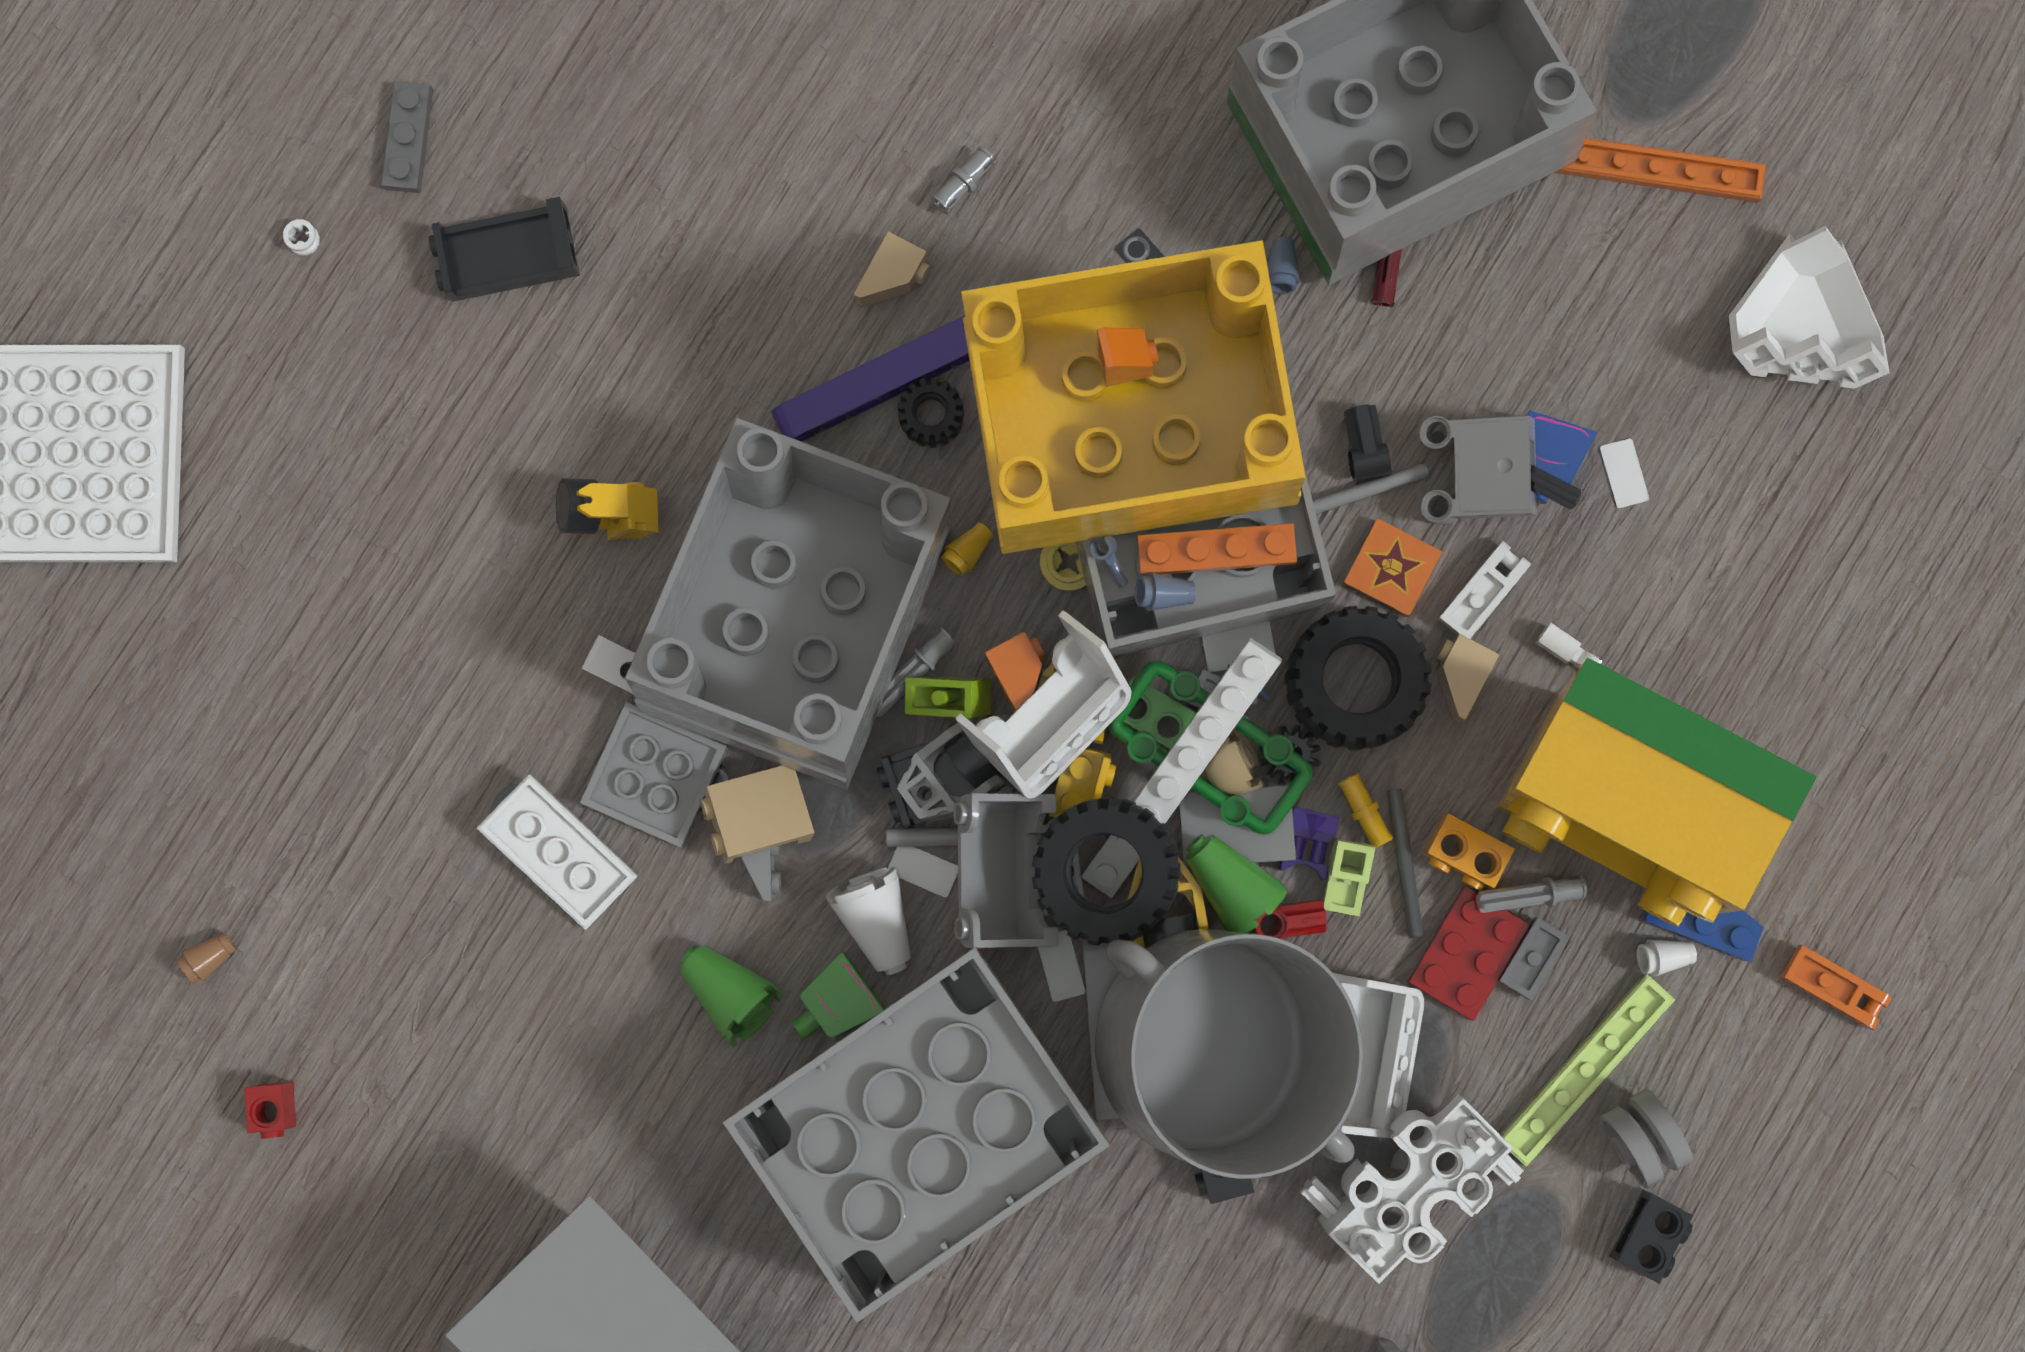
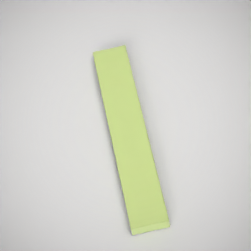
M1648 974L1642 975L1500 1134L1513 1147L1510 1153L1524 1166L1527 1167L1675 1001Z

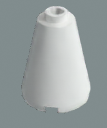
M886 867L854 877L849 880L850 884L842 892L839 885L826 894L828 903L877 972L885 971L886 975H892L907 967L905 962L911 958L899 877L895 867H892L889 871Z

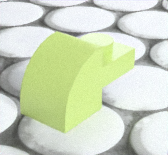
M1342 839L1335 840L1329 858V872L1323 897L1325 910L1360 916L1365 887L1369 882L1375 853L1374 845Z

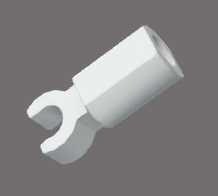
M1552 623L1546 626L1535 642L1563 663L1571 662L1576 668H1579L1587 657L1598 663L1602 662L1595 655L1580 648L1582 643Z

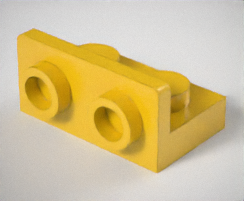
M1086 748L1059 775L1054 792L1056 794V813H1049V816L1056 818L1067 809L1081 802L1101 798L1104 785L1111 787L1115 775L1116 765L1110 764V753Z

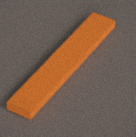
M1584 138L1582 142L1583 147L1576 161L1553 172L1758 203L1762 199L1766 164Z

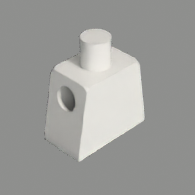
M598 635L582 669L633 694L625 680V676L620 674V670L625 664L631 665L636 653Z

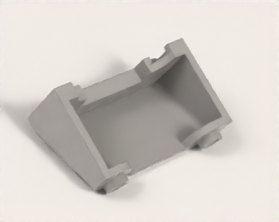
M971 793L964 794L960 801L956 802L953 816L955 823L958 825L959 917L955 921V936L958 940H961L964 947L1058 946V928L1047 926L1044 916H1050L1046 909H1041L1037 901L1040 899L1038 890L1033 889L1032 878L1035 876V867H1032L1033 855L1037 853L1039 847L1037 843L1041 833H1045L1048 829V825H1042L1045 816L1048 813H1056V794H1040L1035 798H1027L1023 794Z

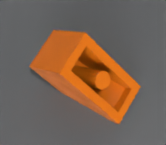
M1110 327L1097 329V350L1106 387L1153 376V364L1159 363L1154 339L1147 341L1144 329Z

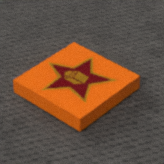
M1377 518L1342 584L1408 618L1442 551Z

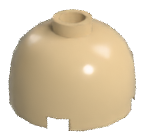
M1234 728L1203 770L1200 777L1206 782L1210 781L1215 788L1225 795H1242L1264 786L1263 775L1257 778L1254 768L1259 766V760L1250 739Z

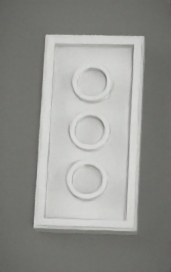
M531 774L477 827L488 840L585 930L638 876Z

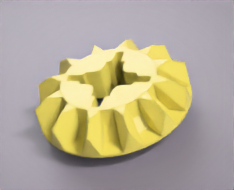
M1076 542L1043 547L1040 555V569L1047 582L1058 590L1075 591L1086 586L1079 556L1075 562L1079 572L1078 575L1069 568L1057 572L1063 562L1059 550L1063 554L1066 553L1069 557L1074 554L1077 555Z

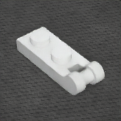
M1503 540L1438 618L1441 623L1456 635L1462 634L1471 639L1531 565L1524 557L1519 559L1509 551L1511 547ZM1499 562L1510 570L1506 577L1495 569Z

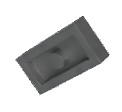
M1535 917L1498 981L1532 1001L1570 936L1541 918Z

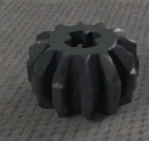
M1284 724L1278 726V733L1287 736L1291 740L1293 748L1296 749L1299 755L1305 758L1311 766H1320L1321 761L1319 759L1310 757V754L1321 750L1320 745L1308 747L1306 744L1313 738V733L1308 732L1301 739L1299 738L1300 725L1296 724L1293 726L1290 736ZM1259 745L1258 750L1263 753V748ZM1266 758L1258 761L1259 766L1271 764ZM1286 763L1283 765L1271 764L1273 768L1266 773L1265 777L1271 779L1278 772L1280 773L1278 785L1285 786L1288 775H1290L1291 781H1293L1298 772Z

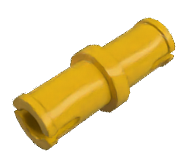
M1359 772L1339 781L1337 785L1341 788L1353 810L1350 815L1354 821L1358 820L1370 844L1377 848L1392 840L1394 837L1390 834L1377 810L1380 806L1377 800L1373 801L1360 778Z

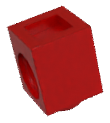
M294 1081L245 1087L247 1133L260 1132L261 1139L277 1138L284 1136L285 1129L296 1127ZM268 1101L274 1103L277 1108V1116L273 1121L265 1115L264 1109Z

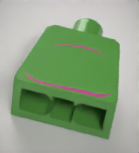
M843 952L800 995L801 1000L808 1009L791 1022L803 1039L810 1036L820 1027L831 1039L877 1016L886 1008L846 952Z

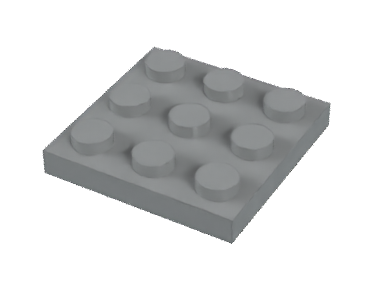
M625 702L580 803L683 848L701 809L700 799L705 798L706 787L712 785L728 746L641 712L637 706Z

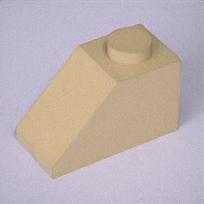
M888 231L853 294L856 304L864 307L912 292L916 283L921 285L930 270V265L927 264V251Z
M1462 634L1455 636L1452 641L1446 639L1436 657L1441 660L1437 673L1452 719L1458 723L1466 720L1500 655Z

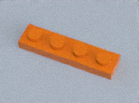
M1294 523L1138 535L1137 537L1140 576H1146L1148 572L1174 574L1297 563Z

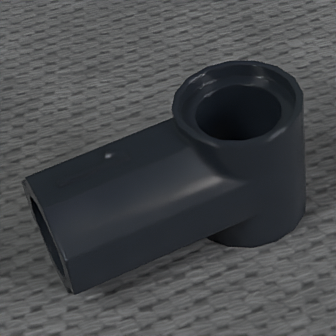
M1366 404L1345 410L1344 419L1350 449H1348V462L1353 481L1391 475L1390 453L1387 444L1382 441L1376 405Z

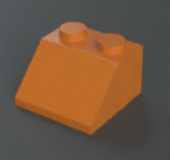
M1025 631L985 652L986 661L1014 713L1037 691L1042 674L1041 662L1045 660V654L1036 637L1028 639Z

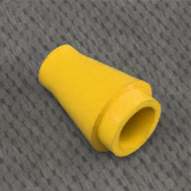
M978 522L973 528L946 545L941 559L950 570L959 576H963L966 572H972L986 546L994 538V535L988 527Z

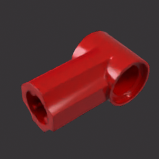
M1318 899L1278 905L1271 913L1276 918V926L1271 932L1263 933L1260 928V922L1267 915L1266 913L1255 920L1259 925L1251 930L1254 934L1271 936L1278 939L1326 932L1327 918L1323 901Z

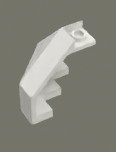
M1826 226L1797 240L1789 233L1729 315L1733 354L1752 376L1766 377L1767 373L1787 375L1788 380L1818 384L1820 379L1837 381L1840 387L1852 389L1889 374L1884 336L1842 240L1836 241Z

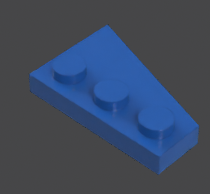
M1744 910L1718 914L1713 923L1687 912L1679 927L1673 926L1646 911L1642 919L1646 923L1746 962L1752 961L1764 928Z

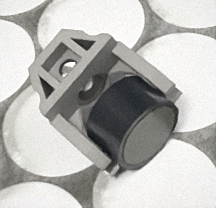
M958 723L913 755L911 765L908 771L904 773L897 787V790L917 817L925 822L954 817V806L961 799V797L951 794L934 771V763L937 757L944 751L948 753L957 768L975 788L971 793L994 794L1005 784L998 776L1001 773L972 744ZM931 790V798L925 801L926 792Z

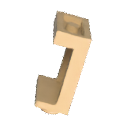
M783 765L709 785L704 793L705 798L700 799L704 818L706 821L712 819L715 833L711 834L716 856L722 855L725 864L733 862L734 858L793 841L796 842V845L811 841L815 833L796 771Z

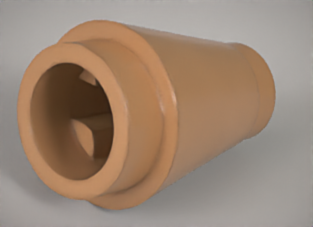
M223 932L219 936H215L182 951L183 955L176 961L186 977L194 984L200 979L205 981L237 949L228 935Z

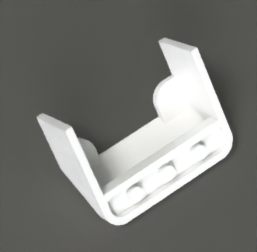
M1064 610L1058 616L1069 635L1060 640L1053 650L1052 663L1057 671L1006 722L998 716H991L981 720L975 726L961 713L955 718L972 744L1027 798H1035L1044 792L1126 708L1132 694L1131 688L1105 642Z
M1333 973L1344 987L1352 1002L1358 1018L1363 1045V1065L1358 1092L1340 1130L1344 1134L1391 1138L1390 1136L1394 1131L1389 1126L1407 1108L1424 1011L1423 994L1419 989Z

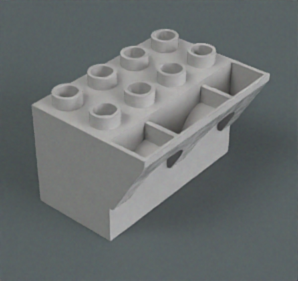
M590 1196L445 1335L439 1352H740Z

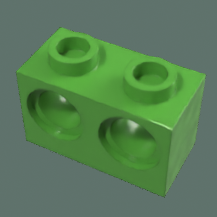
M1133 676L1130 683L1128 684L1129 687L1136 677ZM1149 685L1139 699L1145 705V716L1140 719H1132L1127 716L1123 721V725L1135 733L1138 731L1151 733L1157 741V748L1166 753L1173 747L1196 712ZM1165 718L1173 720L1178 727L1177 735L1172 738L1161 736L1157 730V724L1160 720Z

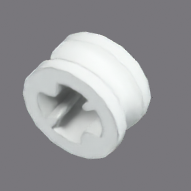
M304 219L291 221L283 231L285 244L295 254L309 255L319 245L320 237L318 231ZM297 232L305 233L309 238L305 243L300 240L297 242L294 235Z

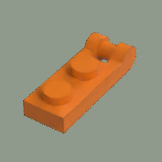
M1804 945L1796 947L1780 976L1789 983L1852 1018L1858 1024L1873 1031L1879 1023L1877 1016L1882 1007L1887 1008L1892 999L1887 993ZM1862 995L1869 999L1863 1010L1857 1007Z

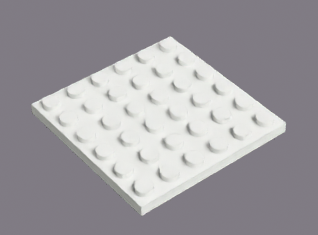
M0 345V562H177L185 348L183 346Z

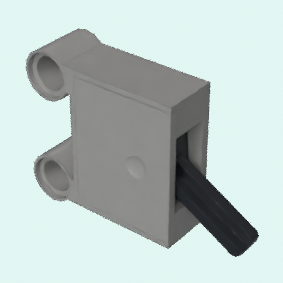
M1432 416L1427 418L1420 426L1419 435L1424 445L1438 452H1447L1454 448L1455 496L1446 491L1436 489L1428 492L1421 501L1423 516L1433 523L1448 525L1457 519L1537 516L1536 492L1568 509H1574L1581 499V489L1536 467L1535 419L1530 416L1447 420L1442 416ZM1439 425H1445L1447 437L1441 443H1434L1432 440L1434 428ZM1440 498H1446L1449 505L1447 513L1442 517H1436L1433 512L1434 503Z

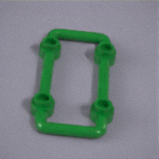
M1152 661L1141 669L1130 685L1132 694L1128 705L1108 725V728L1117 739L1127 745L1128 753L1133 760L1140 763L1151 761L1159 766L1167 754L1157 748L1155 737L1146 731L1135 733L1123 725V721L1156 675L1170 684L1173 696L1180 701L1194 700L1202 706L1210 693L1201 688L1199 678L1194 672L1189 670L1177 671L1162 661ZM1242 716L1234 728L1263 748L1265 758L1271 764L1283 765L1286 763L1295 769L1298 773L1265 820L1250 812L1248 801L1243 796L1233 794L1227 796L1201 777H1198L1190 789L1220 808L1221 817L1228 825L1239 826L1243 824L1257 834L1267 835L1280 825L1309 784L1313 770L1311 764L1294 751L1292 742L1287 736L1279 733L1270 735Z

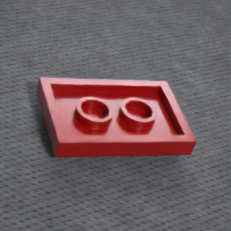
M1463 886L1407 982L1469 1020L1474 1021L1530 924L1506 910L1480 912L1476 903V895L1478 893Z

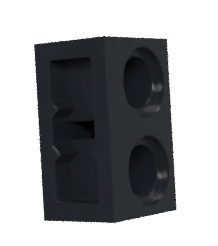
M1643 1189L1609 1257L1659 1284L1662 1277H1668L1674 1267L1675 1258L1673 1255L1679 1243L1684 1244L1690 1236L1693 1227L1690 1221L1693 1215ZM1667 1211L1670 1215V1224L1666 1229L1658 1231L1655 1224L1656 1218L1660 1213ZM1651 1245L1653 1249L1651 1261L1646 1264H1640L1638 1260L1639 1251L1644 1246Z

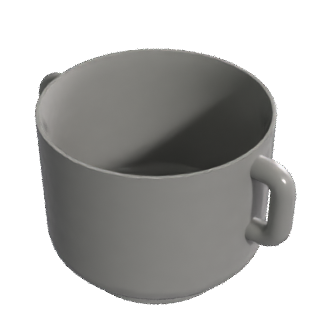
M1199 929L1177 933L1157 941L1146 949L1133 941L1120 939L1113 940L1107 946V957L1120 973L1108 990L1099 1013L1095 1035L1096 1064L1101 1084L1111 1106L1122 1122L1135 1135L1152 1147L1204 1171L1238 1179L1261 1178L1279 1174L1302 1164L1316 1153L1340 1163L1349 1162L1355 1154L1353 1143L1340 1130V1127L1353 1106L1361 1080L1363 1065L1361 1030L1349 996L1339 980L1325 964L1303 948L1282 939L1216 929Z

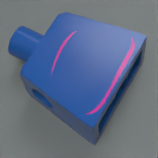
M1529 410L1525 416L1535 419L1536 467L1571 484L1597 431ZM1536 492L1537 503L1546 504L1548 498Z

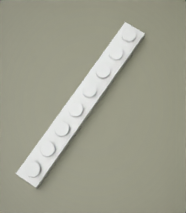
M1250 637L1133 802H1136V805L1144 809L1147 808L1155 814L1154 817L1161 824L1163 822L1165 824L1280 665L1282 659ZM1109 835L1082 873L1081 878L1112 898L1140 858L1136 850L1127 841Z

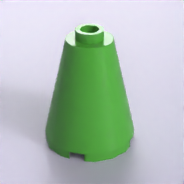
M1201 834L1186 847L1189 853L1185 860L1225 931L1250 932L1259 925L1255 920L1264 913L1269 916L1287 894V889L1280 880L1213 834L1207 837Z
M706 945L699 948L696 946L691 947L680 960L682 964L680 969L681 975L724 1040L733 1047L737 1046L735 1039L740 1037L745 1042L752 1037L774 1013L769 1007L773 1000L776 999L780 1003L783 997V991L776 984Z

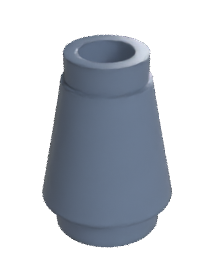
M1278 237L1272 242L1267 267L1272 293L1274 294L1292 293L1300 282L1294 240L1288 237Z
M1152 572L1137 578L1135 586L1136 603L1138 607H1145L1147 611L1193 604L1195 601L1196 587L1193 581H1186Z

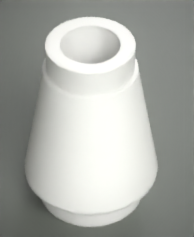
M1648 939L1645 944H1640L1637 947L1636 953L1641 972L1643 974H1651L1653 977L1689 964H1694L1697 960L1696 948L1691 941Z

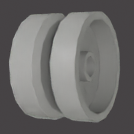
M1643 1089L1628 1098L1630 1113L1619 1106H1615L1599 1116L1603 1130L1615 1152L1632 1176L1644 1188H1649L1664 1179L1662 1163L1667 1168L1677 1171L1693 1161V1154L1682 1131L1662 1102L1649 1089Z

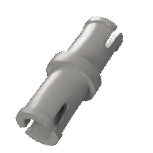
M979 146L960 168L955 167L951 171V178L935 195L931 196L934 205L943 213L948 214L952 207L967 192L972 193L976 188L975 183L996 163L994 156L987 149Z

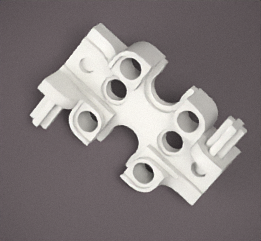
M1459 1094L1435 1116L1428 1117L1416 1110L1405 1111L1389 1126L1394 1131L1390 1137L1406 1152L1408 1157L1407 1168L1400 1176L1386 1178L1380 1175L1378 1170L1367 1161L1362 1164L1356 1159L1342 1175L1341 1187L1346 1196L1337 1198L1316 1176L1311 1180L1308 1179L1300 1190V1193L1321 1213L1317 1219L1328 1235L1378 1284L1405 1257L1415 1263H1425L1433 1259L1444 1248L1443 1245L1447 1240L1430 1223V1211L1434 1204L1445 1199L1453 1200L1463 1211L1472 1217L1475 1213L1478 1214L1492 1197L1493 1186L1487 1176L1491 1170L1507 1186H1510L1513 1182H1518L1521 1178L1519 1175L1524 1171L1508 1155L1513 1147ZM1418 1126H1424L1425 1130L1422 1137L1418 1140H1410L1411 1131ZM1445 1152L1453 1153L1455 1155L1454 1166L1448 1171L1438 1170L1436 1160L1439 1155ZM1476 1178L1475 1187L1468 1192H1462L1464 1183L1468 1179ZM1366 1180L1371 1181V1187L1366 1193L1356 1194V1187L1359 1183ZM1393 1206L1400 1208L1402 1216L1398 1223L1391 1226L1383 1223L1382 1215L1387 1208ZM1419 1232L1423 1233V1239L1420 1243L1413 1246L1408 1245L1412 1235Z

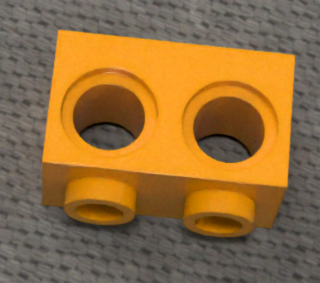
M1447 813L1441 816L1422 854L1430 858L1428 864L1433 868L1446 874L1451 869L1463 876L1462 883L1477 891H1482L1483 887L1495 889L1515 848ZM1447 835L1453 836L1458 842V851L1452 857L1446 855L1441 848V842ZM1480 853L1486 854L1491 860V868L1486 874H1481L1475 868V858Z

